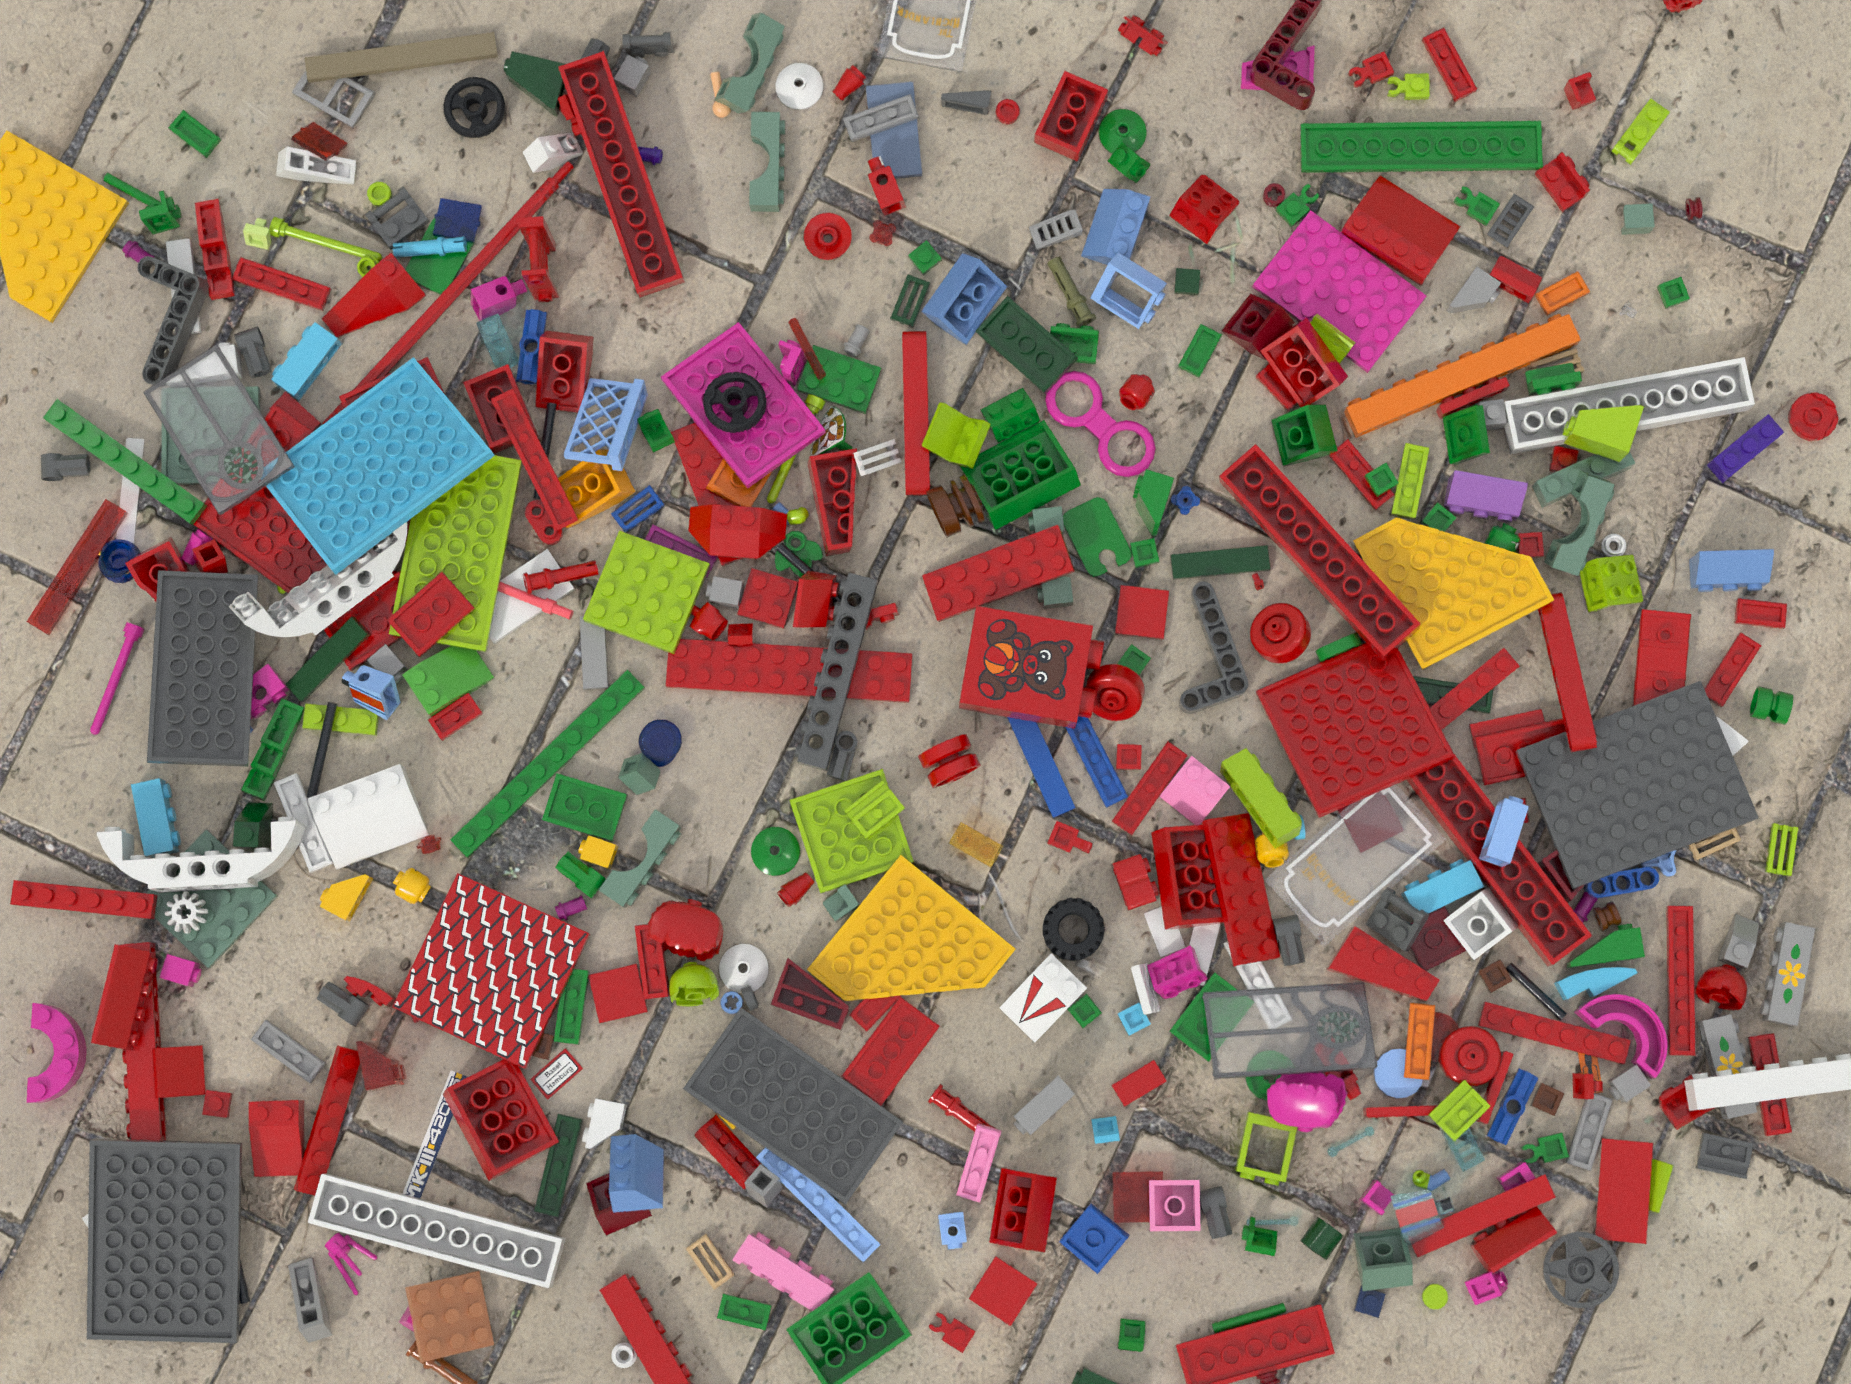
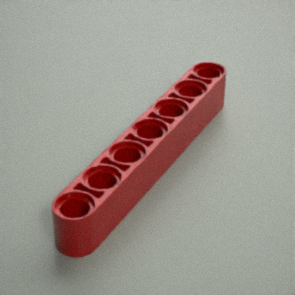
M903 331L906 495H927L926 491L930 490L929 450L922 446L929 429L927 332Z
M1562 592L1551 594L1554 601L1539 608L1538 613L1571 752L1597 748L1596 734Z

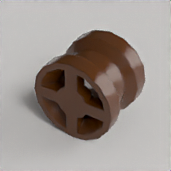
M1612 901L1608 902L1605 907L1593 908L1595 920L1601 931L1607 930L1611 925L1618 926L1622 924L1618 909Z

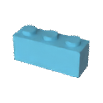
M316 322L303 331L301 341L298 345H293L287 353L288 358L283 364H279L272 374L271 380L298 401L342 345L337 337Z
M158 778L131 784L145 857L155 858V854L179 852L178 846L181 845V838L179 832L175 831L174 828L176 813L174 808L170 807L169 798L172 797L169 783Z
M1460 859L1449 865L1451 868L1449 871L1442 873L1439 869L1427 875L1429 880L1420 884L1416 880L1406 885L1407 891L1401 893L1406 902L1418 910L1431 913L1484 887L1472 861L1469 860L1464 863L1463 859Z

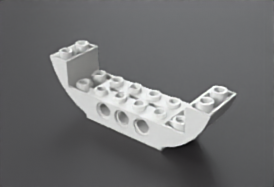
M407 522L335 575L328 565L322 570L314 572L306 582L294 587L286 597L274 602L267 611L249 592L236 597L233 603L229 605V608L246 626L266 635L277 637H294L308 633L317 635L394 577L392 572L399 562L405 547Z
M278 817V822H271L272 850H269V848H255L254 853L244 851V849L229 850V854L220 853V851H205V856L195 854V852L180 853V857L170 856V854H155V859L145 857V855H134V835L126 833V830L120 829V827H105V832H97V836L103 850L121 871L138 881L148 884V889L162 893L258 887L259 881L274 874L291 858L302 839L305 825L298 822V819H293V817ZM230 864L229 872L225 873L226 867ZM205 866V872L201 875V869ZM180 868V873L176 877V871Z

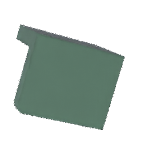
M1653 203L1624 205L1622 235L1650 233L1655 227Z
M640 753L624 759L618 778L636 795L655 789L660 769L647 756Z
M845 884L837 889L835 894L823 901L824 907L836 923L859 906V903Z

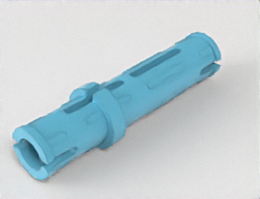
M442 236L435 240L393 243V254L395 258L431 254L445 256L446 253L466 252L467 247L465 246H467L465 236L446 239Z

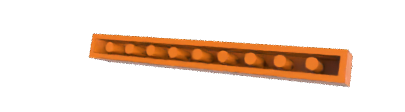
M1554 315L1547 319L1548 323L1539 326V323H1535L1525 328L1526 332L1522 334L1511 333L1503 338V342L1498 344L1494 342L1487 343L1481 347L1479 352L1474 354L1472 351L1466 352L1459 356L1460 360L1453 363L1447 360L1436 366L1437 369L1428 372L1427 369L1415 374V378L1410 381L1402 379L1392 384L1393 388L1384 391L1381 388L1370 393L1371 397L1362 400L1360 397L1350 401L1344 414L1355 438L1439 404L1441 400L1447 397L1463 394L1462 392L1470 387L1476 386L1477 388L1482 386L1484 382L1491 378H1501L1529 366L1530 363L1551 357L1577 346L1581 339L1570 315Z

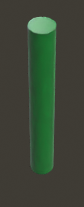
M110 173L104 176V182L146 205L162 204L159 200Z
M1283 1302L1212 1323L1214 1333H1218L1286 1313L1287 1311Z

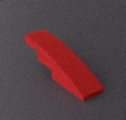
M219 199L196 202L195 210L199 245L202 249L204 271L207 275L209 297L211 300L235 296Z

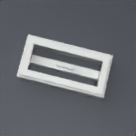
M895 439L853 453L861 476L902 462L901 458L896 456L899 452L893 446L896 444ZM887 447L888 452L865 460L861 459L862 455ZM890 456L891 461L868 469L864 468L866 464Z
M1148 963L1131 967L1144 1015L1161 1011L1148 971Z

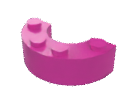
M1611 994L1593 998L1583 1003L1574 1011L1592 1029L1600 1027L1607 1021H1617L1626 1025L1634 1034L1636 1041V1052L1631 1063L1633 1065L1637 1064L1649 1079L1658 1076L1667 1056V1036L1661 1020L1648 1005L1631 996Z
M32 1003L31 1028L39 1029L48 1035L53 1043L54 1055L52 1063L45 1072L28 1078L26 1103H43L64 1095L76 1084L85 1066L87 1048L80 1026L68 1013L55 1006Z

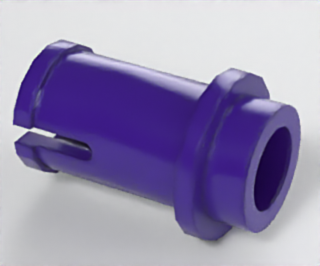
M638 146L643 162H651L653 165L661 164L663 158L662 149H659L658 146L654 148Z

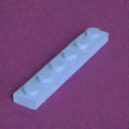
M766 1148L756 1157L769 1171L779 1177L780 1181L862 1262L880 1246V1243L827 1191Z

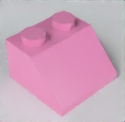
M1191 756L1159 797L1191 823L1200 825L1230 786Z
M1149 1180L1150 1231H1200L1199 1180Z

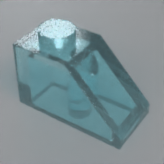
M499 314L476 322L496 369L509 364L510 368L518 365L519 359Z

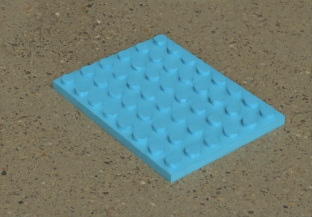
M413 357L289 449L286 454L293 463V466L265 483V485L336 575L495 455ZM278 458L264 468L261 480L274 468Z

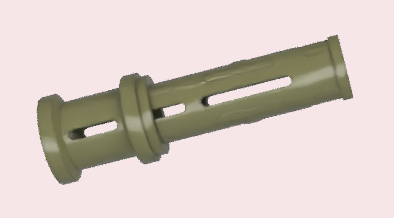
M1059 256L1051 259L1047 265L1066 297V307L1072 311L1077 321L1076 326L1078 328L1080 326H1087L1097 318L1096 315L1091 313L1086 304V297L1078 291L1062 258Z

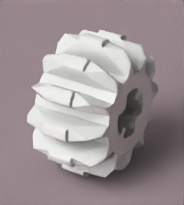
M187 891L183 892L182 898L175 894L173 897L176 903L167 902V906L172 907L171 911L165 912V916H172L167 922L168 925H175V931L180 932L183 929L186 934H190L191 927L195 931L200 930L197 922L206 923V919L202 918L201 915L208 913V909H201L206 903L205 900H198V894L193 893L190 896ZM185 907L191 909V914H187L188 918L182 915V911H186Z

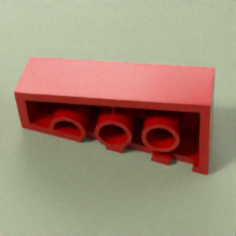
M857 448L809 456L807 462L826 556L849 553L852 548L856 460L853 453L857 452Z
M1356 926L1351 928L1326 970L1422 1002L1428 1000L1440 981L1437 977Z

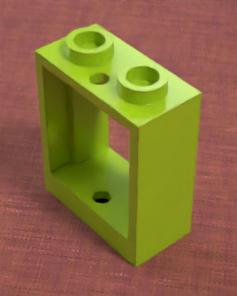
M1247 1112L1235 1171L1240 1172L1241 1178L1254 1180L1255 1176L1264 1177V1183L1279 1186L1280 1181L1286 1182L1297 1127L1278 1123L1273 1117ZM1253 1124L1288 1132L1280 1174L1244 1167Z

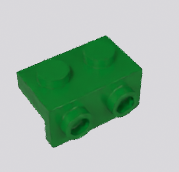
M1057 323L1056 326H1051L1050 333L1078 357L1077 363L1096 364L1098 330H1094L1092 326L1070 328V325L1065 323Z
M1573 363L1525 372L1529 396L1548 394L1557 390L1575 389L1582 381L1580 371L1575 372Z
M1024 388L980 409L986 422L991 424L990 428L997 442H1001L1040 421L1035 405Z

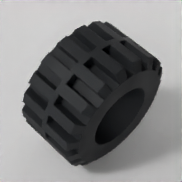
M1071 897L1058 901L1049 909L1043 921L1042 933L1046 946L1054 955L1069 961L1083 960L1091 956L1099 948L1104 938L1103 916H1101L1097 907L1095 908L1091 902H1087L1082 898L1076 899ZM1068 915H1078L1088 925L1087 937L1078 944L1065 942L1059 934V924Z

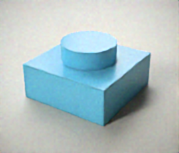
M1140 1002L1117 1014L1128 1036L1151 1025L1148 1017L1143 1014Z
M1116 1116L1091 1119L1095 1144L1120 1141Z

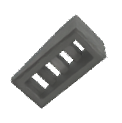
M992 91L942 93L941 106L988 115Z
M1513 194L1487 235L1508 247L1534 206ZM1513 203L1525 210L1524 214L1511 207ZM1508 211L1520 218L1518 223L1506 216ZM1505 220L1513 225L1514 229L1510 230L1501 224V221ZM1497 227L1509 234L1507 239L1495 232Z

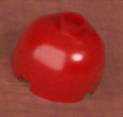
M1724 964L1711 967L1701 975L1695 994L1707 1004H1709L1711 999L1721 1003L1718 1008L1733 1011L1740 1010L1744 1006L1748 987L1745 979L1737 972L1735 967Z

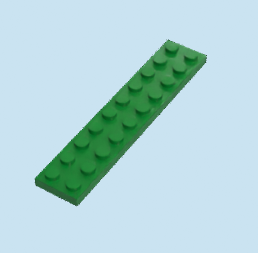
M1541 121L1301 123V173L1539 170L1543 168Z

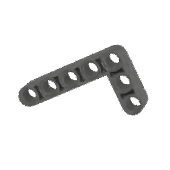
M146 256L140 259L138 263L139 274L175 290L142 372L144 381L155 385L176 371L207 296L209 286L207 281L199 276L156 258ZM155 264V270L150 274V268ZM176 273V278L171 283V276L172 274ZM196 281L197 286L195 290L191 291V286ZM187 304L186 312L182 313V307ZM178 326V332L173 336V330ZM169 348V355L164 358V352ZM157 371H160V377L155 381V374ZM165 383L160 388L167 387L168 385Z
M1205 581L1198 582L1193 587L1191 600L1220 678L1183 692L1179 700V707L1187 714H1193L1238 698L1248 688L1246 673L1214 588ZM1198 589H1206L1209 597L1205 600L1199 599L1196 595ZM1212 611L1216 613L1218 619L1212 623L1208 622L1204 614ZM1222 634L1226 638V643L1217 645L1213 641V636ZM1231 657L1235 665L1232 668L1224 667L1221 661L1222 658ZM1234 679L1240 680L1243 684V689L1234 691L1230 686V682ZM1212 687L1217 688L1220 692V697L1218 699H1211L1207 695V690ZM1187 696L1195 697L1197 705L1192 708L1187 707L1184 703V698Z

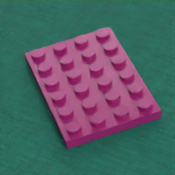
M1311 210L1252 285L1255 290L1271 302L1281 305L1298 322L1306 317L1311 322L1313 317L1318 314L1356 342L1346 357L1367 373L1426 298L1424 293Z
M739 322L661 376L662 382L747 489L826 433L825 428ZM729 372H742L754 377L762 385L766 395V410L762 419L751 429L740 433L725 432L716 428L708 420L703 407V397L708 385L718 376ZM729 382V383H726V384L722 385V386L719 387L718 389H719L722 393H723L727 388L733 387V386H736V387H739V388L742 389L743 386H744V383H742V382ZM757 396L747 399L748 408L744 414L747 419L756 411L758 405ZM733 399L729 402V404L735 406L738 405L741 401L738 399ZM722 404L712 405L714 413L721 420L731 422L732 417H729L724 412Z

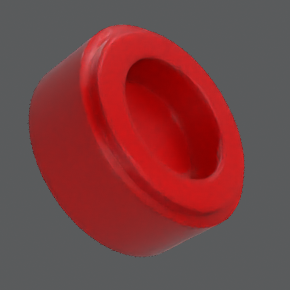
M1004 99L997 104L996 117L1001 123L1012 124L1019 118L1020 109L1014 100Z

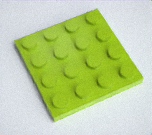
M619 531L583 620L584 622L674 654L710 564Z
M883 769L789 800L820 894L840 888L844 884L849 885L887 872L900 855L914 863L898 815L866 839L844 812L845 809L882 780L888 786Z

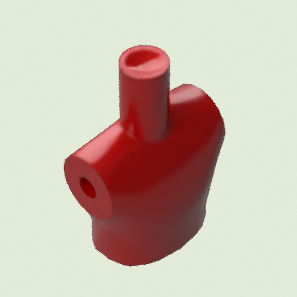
M706 602L701 609L694 605L691 612L694 619L689 626L700 635L716 640L726 628L728 620L721 615L715 606Z

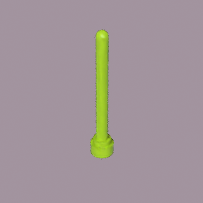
M273 217L269 227L270 235L277 238L287 235L361 258L370 256L371 258H376L379 262L382 260V255L378 252L288 226V223L281 218Z
M808 394L804 404L815 415L822 411L825 401L817 396ZM797 454L781 465L767 496L768 503L773 504L776 502Z

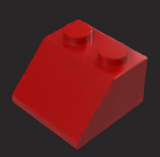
M807 571L799 578L793 627H827L830 621H834L835 616L833 612L835 606H833V599L838 596L839 583L836 582L837 575Z

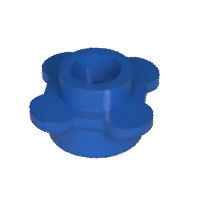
M1184 486L1177 495L1171 497V503L1177 505L1182 515H1187L1191 508L1200 504V498L1195 496L1189 486ZM1186 498L1188 502H1183V499Z

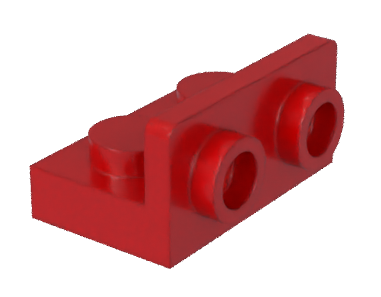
M1563 152L1543 166L1542 169L1535 172L1536 177L1562 212L1585 198L1590 191L1587 179L1583 175L1580 176L1573 160L1569 156H1565Z

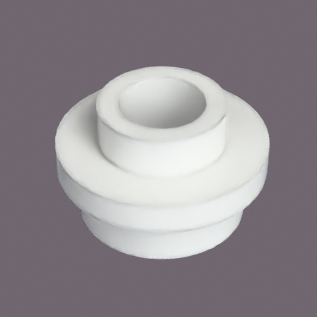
M1609 534L1603 539L1601 549L1607 557L1622 556L1626 550V542L1618 534ZM1611 542L1616 543L1617 550H1611L1609 544Z
M626 1342L616 1345L611 1354L612 1361L620 1368L630 1367L637 1358L632 1345ZM625 1350L629 1353L627 1360L621 1359V1351Z

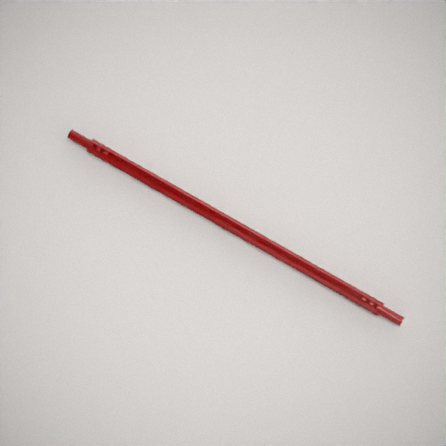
M567 161L552 178L549 177L354 389L377 380L390 372L520 231L519 218L532 217L560 187V182L574 168L571 163ZM342 403L335 408L322 424L344 409Z

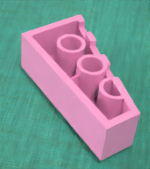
M760 1232L757 1235L749 1234L732 1259L739 1265L742 1262L750 1272L758 1277L766 1278L767 1282L782 1292H787L789 1297L811 1311L825 1303L835 1290L831 1286L833 1283L831 1279L823 1274H820L819 1277L810 1272L812 1269L810 1265L802 1260H799L798 1263L789 1258L791 1256L789 1251L781 1246L777 1249L769 1244L771 1240Z

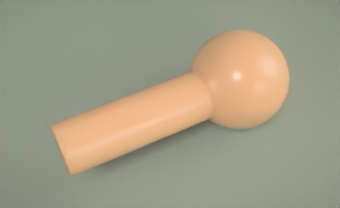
M720 72L710 74L715 97L722 84ZM717 101L713 103L712 109L716 116L723 118L730 114L731 109L728 106Z

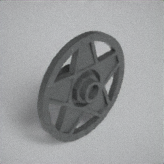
M1572 1232L1561 1236L1549 1247L1543 1262V1276L1549 1291L1560 1302L1575 1308H1590L1601 1304L1613 1293L1619 1279V1263L1611 1246L1601 1237L1588 1232ZM1578 1237L1592 1239L1601 1244L1602 1247L1587 1252ZM1565 1241L1566 1258L1550 1262L1555 1249ZM1610 1258L1613 1266L1611 1284L1600 1271ZM1550 1276L1565 1280L1564 1297L1554 1288ZM1586 1289L1602 1295L1590 1302L1578 1303Z

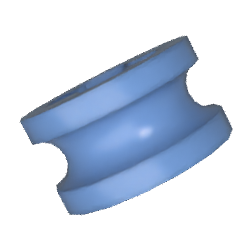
M727 992L721 998V1007L725 1012L735 1014L743 1007V999L736 992ZM729 996H732L733 999L736 996L739 1000L736 1003L737 1008L732 1010V1007L728 1009L725 1005L728 1003L727 998Z

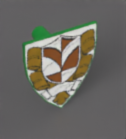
M831 406L820 423L825 428L826 433L812 443L810 456L823 454L834 447L841 451L852 449V446L845 442V417L838 408Z

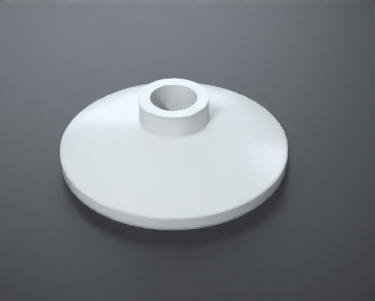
M791 64L780 72L776 80L778 98L785 106L791 109L803 110L812 107L818 102L823 92L821 75L814 67L808 64ZM801 80L803 82V85L801 87H796L794 85L795 82Z
M739 944L728 949L722 956L719 965V973L723 983L730 990L737 993H742L740 988L747 985L751 986L753 991L759 989L764 984L769 970L768 961L763 952L749 944ZM743 963L748 966V970L745 973L739 971V966Z

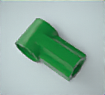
M569 851L563 855L555 867L591 899L606 880L591 866H586Z

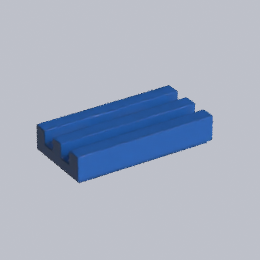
M649 485L612 512L611 515L622 530L628 533L665 505ZM649 493L652 497L620 519L619 515ZM654 501L657 502L654 506H652L639 517L634 519L628 525L624 524L628 520L633 518L635 515H637L639 512H641L643 509L652 504Z

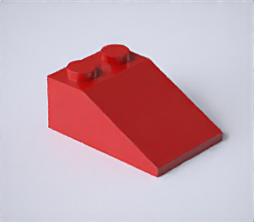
M545 331L540 336L535 407L546 408L547 403L557 404L556 410L578 413L589 381L593 354V336Z
M304 1100L249 1102V1134L254 1177L298 1175L305 1153Z

